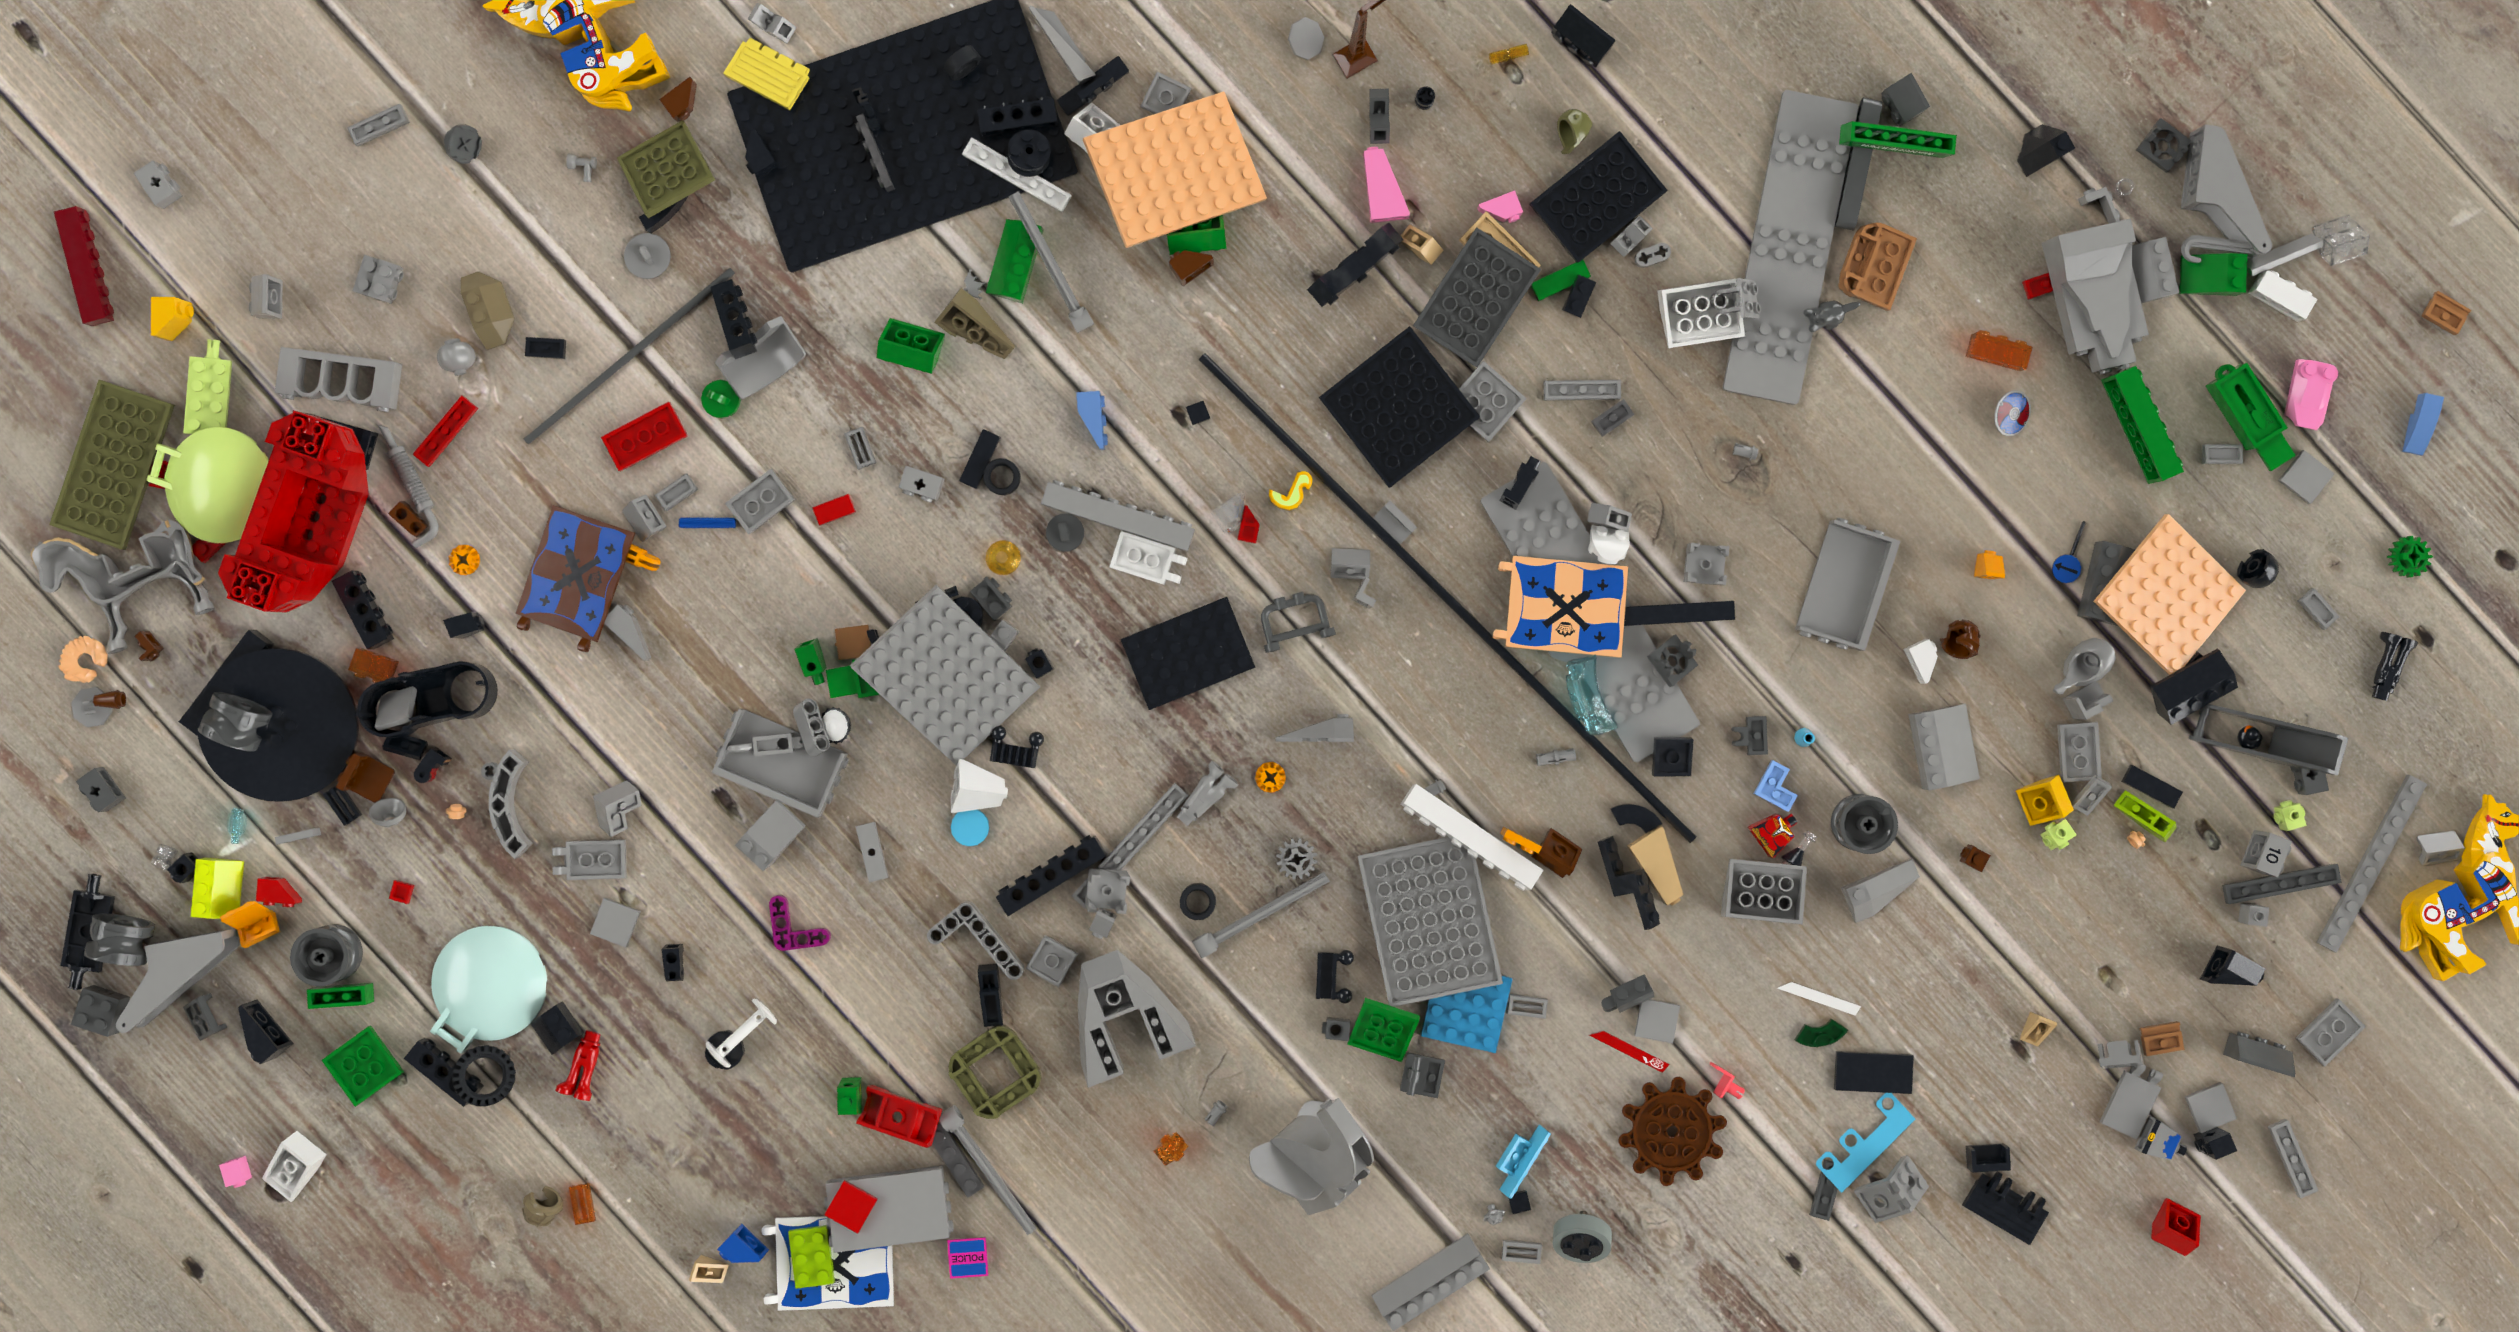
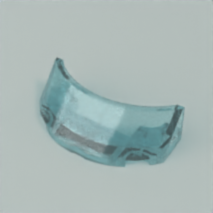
M1596 654L1567 662L1569 675H1566V684L1571 704L1579 721L1582 720L1589 735H1601L1618 728L1604 704L1598 687Z

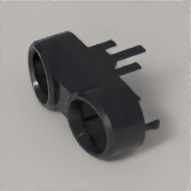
M459 661L413 672L399 673L398 677L389 678L369 686L360 696L357 712L354 713V717H358L362 726L375 736L402 738L411 735L419 728L452 719L465 720L484 716L492 709L496 702L498 687L495 677L486 667L470 662ZM465 671L479 672L483 680L475 681L476 685L485 686L483 701L473 711H466L457 707L451 695L453 681L459 674ZM415 687L417 689L415 699L416 715L409 718V720H413L412 723L403 726L401 730L384 729L378 731L375 728L377 718L376 707L381 696L389 691Z

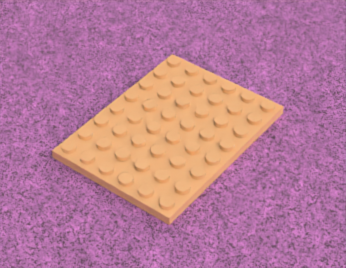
M1225 92L1083 138L1084 145L1126 248L1267 199Z

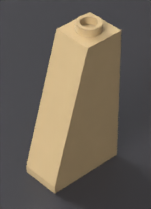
M1658 826L1627 845L1641 869H1644L1650 883L1663 903L1672 906L1681 900L1680 897L1683 896V891L1665 831L1662 826Z

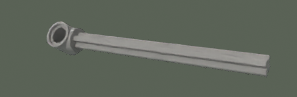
M1019 191L1008 196L1070 310L1068 317L1076 332L1079 333L1094 325L1084 306L1080 307Z
M1325 872L1218 932L1214 934L1207 932L1197 937L1192 943L1200 957L1204 958L1215 952L1219 947L1218 944L1330 881Z
M955 1105L941 1113L939 1119L942 1127L947 1132L955 1133L1026 1234L1033 1233L1037 1229L963 1126L965 1122L960 1110Z

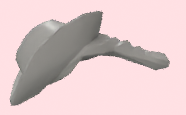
M2091 638L2078 644L2071 650L2064 662L2063 674L2065 679L2055 685L2053 692L2062 695L2066 689L2073 685L2087 686L2102 679L2111 670L2116 660L2115 651L2111 644L2099 638Z

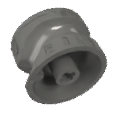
M214 692L209 702L211 709L204 714L198 731L203 736L222 745L244 751H256L262 740L256 733L257 728L269 724L272 712L249 699L234 694Z
M1854 794L1842 799L1834 808L1831 816V829L1834 837L1842 846L1864 854H1875L1885 850L1894 841L1898 831V819L1894 809L1885 800L1865 794Z
M95 914L92 916L90 935L93 941L86 943L84 956L95 961L115 965L147 964V957L142 943L144 939L153 937L155 924L133 916Z
M330 924L301 934L291 948L290 963L296 976L304 983L318 987L326 986L347 979L357 971L362 961L363 948L360 939L354 931L343 925Z

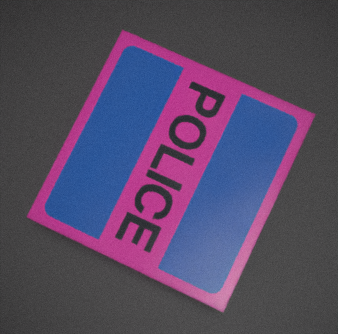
M986 1237L947 1240L950 1279L989 1276Z

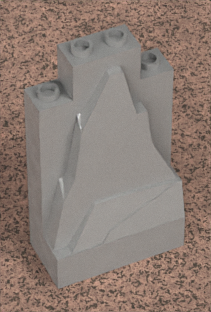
M2131 219L2058 235L2042 243L2068 354L2076 353L2077 356L2087 354L2092 373L2099 371L2100 375L2112 372L2111 368L2115 367L2118 370L2130 368L2129 364L2136 362L2132 343L2140 342L2142 337L2149 335L2132 267V243L2136 241Z

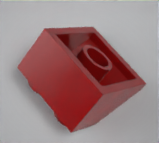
M2166 1198L2152 1223L2151 1239L2183 1256H2187L2199 1247L2201 1215Z

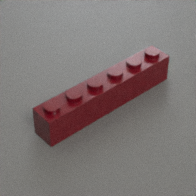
M77 206L54 211L82 324L96 326L114 321V309L109 302V290L104 283V271L99 264L98 259L100 255L94 245L93 240H95V236L90 229L89 214L85 209Z

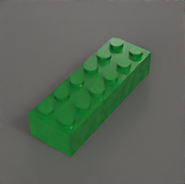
M2136 366L2110 375L2101 381L2147 483L2152 484L2167 480L2184 472L2182 468L2183 462L2175 453V445L2166 433V425L2160 420L2158 407L2153 404L2150 398L2151 392L2142 380V372Z

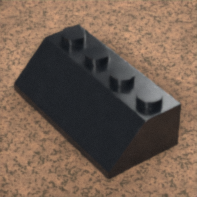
M2217 648L2150 687L2157 713L2172 725L2237 689L2238 684L2234 671Z

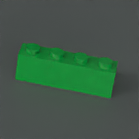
M1006 219L986 294L1023 304L1038 251L1021 220ZM1037 225L1041 234H1043L1042 226Z

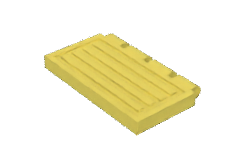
M749 38L747 42H742L723 73L731 80L788 110H791L810 79L808 77L809 68L798 62L795 64L794 60L783 54L779 55V52L766 45L763 46L762 43L752 38Z

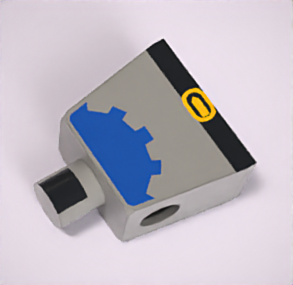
M2149 1116L2134 1149L2147 1155L2172 1160L2174 1154L2184 1156L2187 1146L2180 1143L2182 1135L2158 1119Z

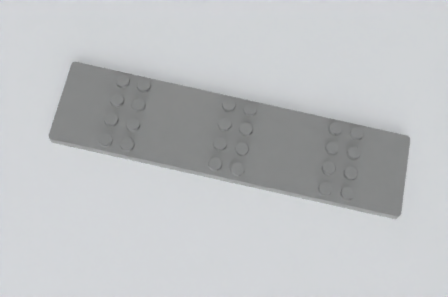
M1785 90L1781 95L1744 278L1754 280L1758 287V294L1756 295L1757 302L1761 308L1759 313L1760 319L1743 318L1745 336L1732 338L1722 386L1724 391L1791 405L1799 402L1813 332L1809 331L1810 320L1804 315V310L1818 308L1851 147L1839 145L1840 127L1851 121L1856 122L1858 105L1855 103L1791 90Z
M1546 462L1539 464L1536 469L1539 473L1535 481L1531 483L1516 510L1499 501L1506 488L1511 491L1514 486V479L1480 500L1512 557L1522 556L1606 564L1598 561V556L1594 553H1589L1590 535ZM1626 598V606H1625V607H1629V606H1631V605H1630L1629 601H1628L1627 598ZM1643 625L1624 626L1622 658L1581 654L1573 659L1634 762H1639L1653 753L1654 737H1681L1700 725L1699 720L1677 683L1669 687L1647 656L1656 650V647Z

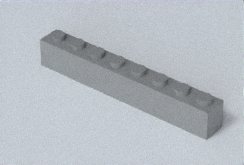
M1053 480V483H1047L1041 502L1044 506L1187 552L1189 550L1195 529L1191 528L1192 524L1181 521V524L1173 522L1174 518L1165 515L1159 518L1155 516L1156 513L1145 509L1144 512L1137 510V506L1126 504L1125 507L1119 505V501L1108 498L1106 501L1100 499L1101 495L1090 492L1088 495L1082 493L1083 489L1075 486L1069 489L1064 487L1065 483Z

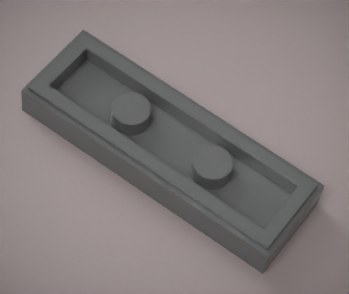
M1824 1159L1822 1167L1829 1170L1833 1167L1834 1162ZM1822 1171L1809 1215L1829 1221L1838 1189Z

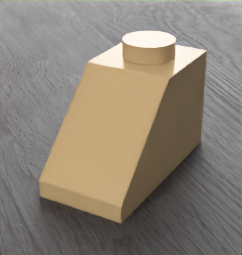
M1409 225L1400 235L1404 239L1401 243L1430 265L1444 251L1432 236L1412 225Z

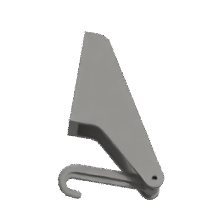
M2204 125L2191 132L2181 209L2204 213L2226 239L2199 235L2191 236L2182 243L2181 253L2183 257L2192 263L2201 262V258L2190 255L2189 249L2191 247L2248 254L2247 260L2269 252L2272 249V242L2225 130L2218 126Z

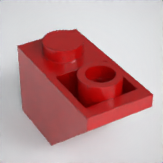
M261 877L257 879V902H263V905L275 906V903H282V907H294L295 904L302 903V898L285 878Z

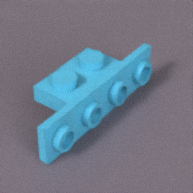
M1538 1125L1530 1140L1515 1134L1496 1165L1499 1170L1508 1174L1499 1190L1510 1199L1517 1192L1518 1187L1551 1135L1541 1125Z

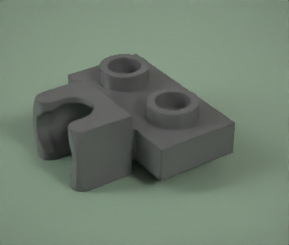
M1767 716L1746 717V726L1731 728L1732 731L1741 734L1739 740L1732 742L1733 746H1747V755H1768Z

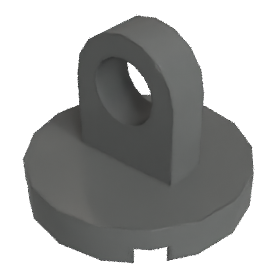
M459 124L452 127L446 133L444 144L450 159L461 164H468L473 158L476 159L479 156L482 140L475 128L466 124Z
M1059 514L1049 521L1046 528V537L1053 548L1061 552H1069L1076 549L1082 543L1084 527L1077 517L1071 514Z

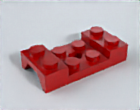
M874 1085L867 1087V1099L864 1110L857 1119L856 1124L925 1148L932 1146L942 1112L941 1108L889 1093V1090ZM896 1111L902 1114L901 1122H897L894 1119Z

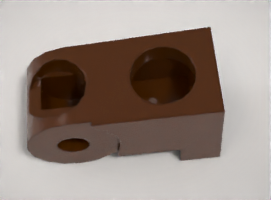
M400 501L388 513L415 537H418L428 527V524L418 516L406 501Z

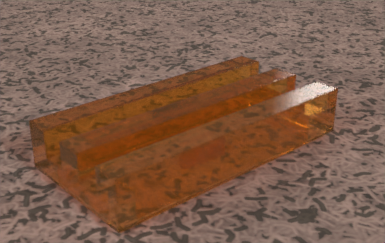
M590 1183L570 1186L569 1192L575 1225L596 1221ZM583 1189L585 1190V1196H586V1202H587V1207H588L589 1218H588V1215H587V1210H586V1204H585V1198H584ZM575 1190H578L583 1216L581 1220Z

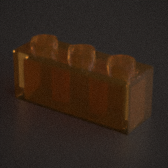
M1979 330L1971 334L1965 357L2023 371L2028 367L2033 347L2028 346L2025 341L2016 340L2013 342L2009 341V338L2006 336L1997 335V337L1990 335V332Z

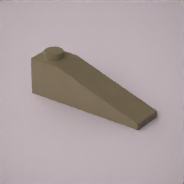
M960 288L934 322L948 334L954 337L957 335L967 339L966 342L970 344L974 342L982 346L985 351L1003 359L1015 348V345L980 303L962 288Z

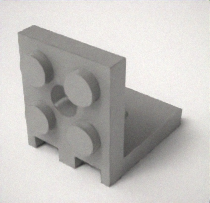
M1906 1155L1900 1158L1887 1178L1857 1187L1854 1192L1874 1222L1878 1223L1911 1213L1929 1186L1917 1170L1915 1164ZM1877 1198L1882 1199L1884 1203L1879 1202Z

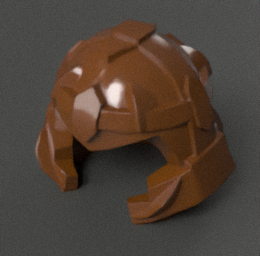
M1964 619L1952 622L1948 626L1946 638L1940 639V645L1943 650L1950 656L1958 659H1968L1978 655L1979 638H1981L1978 627L1973 622Z

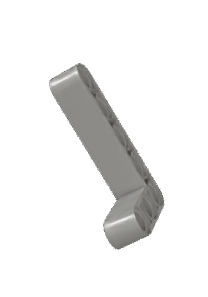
M965 901L927 933V939L930 943L939 944L965 924L1009 979L1017 980L1024 973L1023 963L973 902ZM963 906H969L971 908L970 915L963 914ZM954 918L956 920V927L948 926L947 919ZM975 921L983 923L982 930H977L974 927ZM933 930L941 932V939L933 938ZM991 935L995 938L996 942L994 945H989L986 942L987 936ZM999 951L1007 952L1008 958L1006 960L1000 959L998 956ZM1013 965L1018 966L1020 973L1017 975L1012 974L1010 967Z

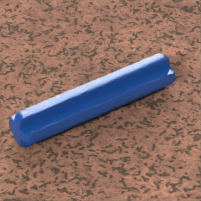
M679 518V527L736 528V519Z

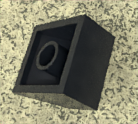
M563 1001L530 1023L551 1055L584 1033Z

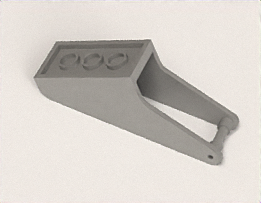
M237 929L216 931L144 946L148 971L117 1020V1030L121 1033H126L135 1026L141 1028L148 1025L238 948L240 940Z

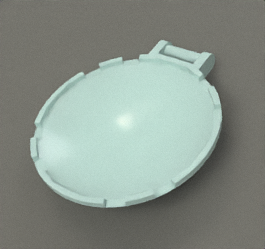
M496 926L472 928L454 937L442 949L433 968L431 981L432 995L441 1016L430 1032L433 1035L437 1034L457 1048L460 1054H463L473 1039L483 1041L500 1040L513 1036L525 1029L540 1012L546 997L547 973L545 965L543 966L539 957L540 954L533 944L524 936L511 929ZM446 1023L462 1034L465 1039L462 1042L442 1029V1027Z

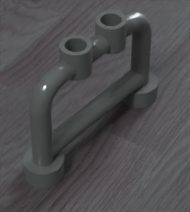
M1303 592L1292 594L1293 599L1285 600V597L1274 599V604L1266 606L1261 613V622L1267 645H1264L1265 653L1280 650L1279 641L1318 631L1320 632L1321 639L1336 635L1334 627L1330 628L1322 599L1314 594L1304 595ZM1308 602L1316 604L1321 623L1276 635L1272 634L1268 619L1271 612Z

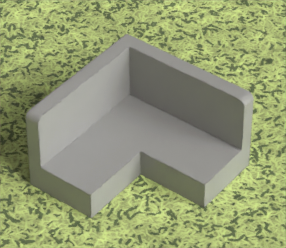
M2097 681L2062 698L2073 719L2085 720L2104 711L2102 707L2113 702L2111 695L2104 694Z
M624 781L593 796L599 827L610 837L627 830L625 813L642 806L639 790L628 781Z

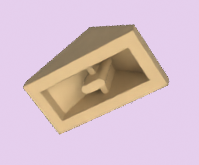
M2030 1012L2020 1040L2039 1046L2057 1026V1022Z
M701 1255L694 1262L689 1281L723 1283L729 1265Z

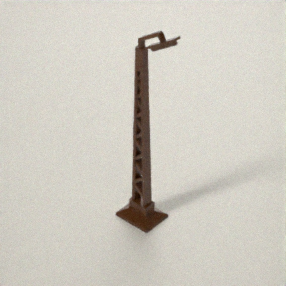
M1371 0L1357 11L1349 45L1332 54L1346 79L1378 61L1366 41L1367 10H1374L1386 0Z

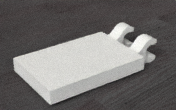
M1121 531L1110 568L1165 585L1166 580L1180 584L1182 576L1170 573L1169 570L1172 562L1186 565L1188 558L1175 554L1176 548Z

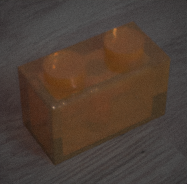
M356 648L348 670L355 672L354 676L363 679L369 677L372 678L373 683L393 678L399 661L364 648Z

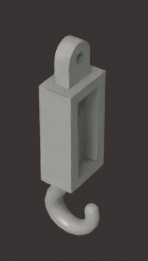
M793 733L752 737L753 743L731 745L727 747V751L730 753L754 751V756L792 753L794 748H802L804 744L800 743V740H802L801 736L793 737ZM785 738L788 740V747L786 749L778 747L779 739Z

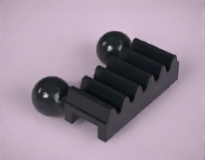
M997 726L992 730L991 736L994 741L990 761L1036 768L1039 746L1044 742V736L1040 732L1030 734L1029 743L1032 746L1029 748L1001 743V740L1006 737V730L1003 726Z
M1343 950L1341 953L1318 952L1316 999H1337L1343 1004L1349 1003L1352 1000V992L1349 989L1343 988L1336 992L1337 961H1340L1343 965H1350L1354 961L1353 953L1349 950Z

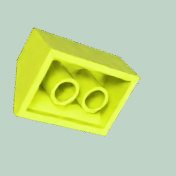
M208 857L196 859L191 917L220 919V916L226 914L229 910L240 907L244 861Z

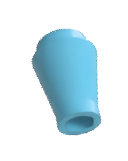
M1807 728L1799 729L1794 737L1795 742L1801 747H1807L1815 740L1814 734Z

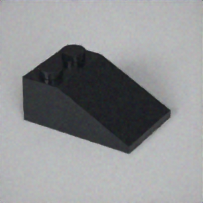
M258 1000L242 1004L238 1007L247 1049L255 1062L263 1064L273 1060L294 1044Z

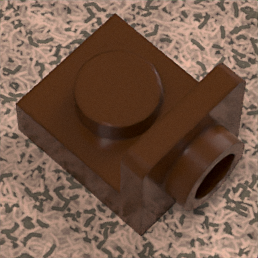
M140 631L135 635L138 645L143 650H146L139 657L140 661L151 662L160 656L159 653L164 648L150 631Z
M1968 844L1960 853V862L1982 872L1991 855Z

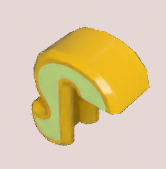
M1306 471L1298 472L1287 497L1269 489L1271 503L1282 510L1290 511L1297 509L1303 500L1302 488H1306V490L1311 488V475Z

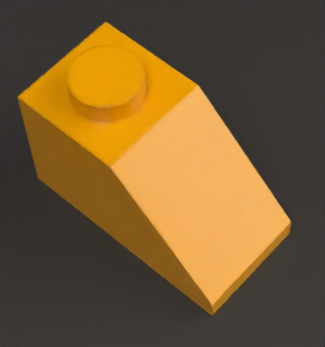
M1989 550L1977 554L1974 577L1991 580L2005 578L2003 557L1996 555L1995 551Z

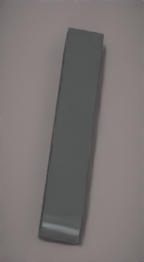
M1863 97L1859 104L1856 122L1878 125L1882 101ZM1850 147L1834 227L1855 230L1873 149Z

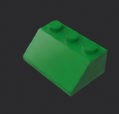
M1223 215L1168 233L1169 255H1173L1177 251L1181 253L1184 250L1200 253L1202 251L1227 249Z
M890 318L878 340L876 358L932 374L939 359L945 333Z

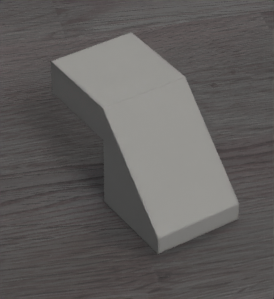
M756 3L748 17V20L786 44L797 28L788 20L774 14L760 3Z
M1639 215L1611 245L1625 257L1653 228Z

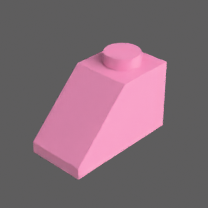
M1515 191L1481 203L1477 207L1478 212L1484 214L1487 211L1494 219L1501 222H1515L1520 219L1519 216L1523 213Z

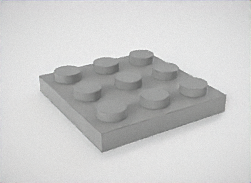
M1484 361L1459 388L1480 416L1470 427L1487 442L1495 436L1527 399Z

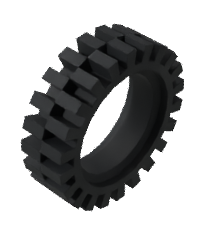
M489 1045L477 1046L468 1050L459 1058L453 1069L452 1083L455 1092L468 1104L478 1107L490 1106L504 1099L512 1090L515 1083L516 1070L510 1056L502 1049L500 1050ZM480 1058H490L496 1061L503 1072L500 1086L489 1094L473 1092L465 1081L466 1069L473 1061Z

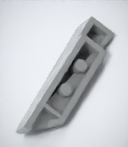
M1029 6L1030 12L1079 86L1096 76L1095 73L1085 63V58L1056 14L1052 11Z

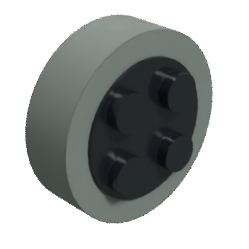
M1580 1211V1214L1565 1216L1555 1223L1553 1248L1561 1257L1578 1263H1592L1600 1261L1609 1255L1612 1231L1610 1226L1602 1219L1587 1215L1586 1211Z

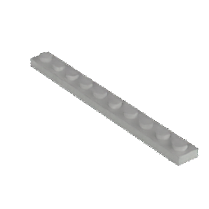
M2406 775L2316 943L2337 953L2426 788V783L2411 775Z

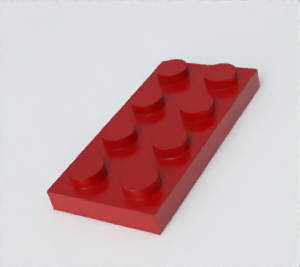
M667 402L602 436L601 439L618 471L621 472L688 437V434L671 402Z

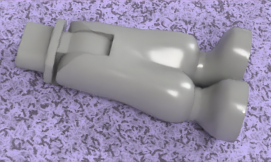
M1211 761L1208 765L1209 774L1204 775L1200 779L1194 791L1180 808L1181 812L1177 815V818L1187 826L1192 821H1196L1214 803L1220 800L1227 788L1234 789L1239 785L1227 773L1215 785L1214 782L1224 773V770L1214 761Z

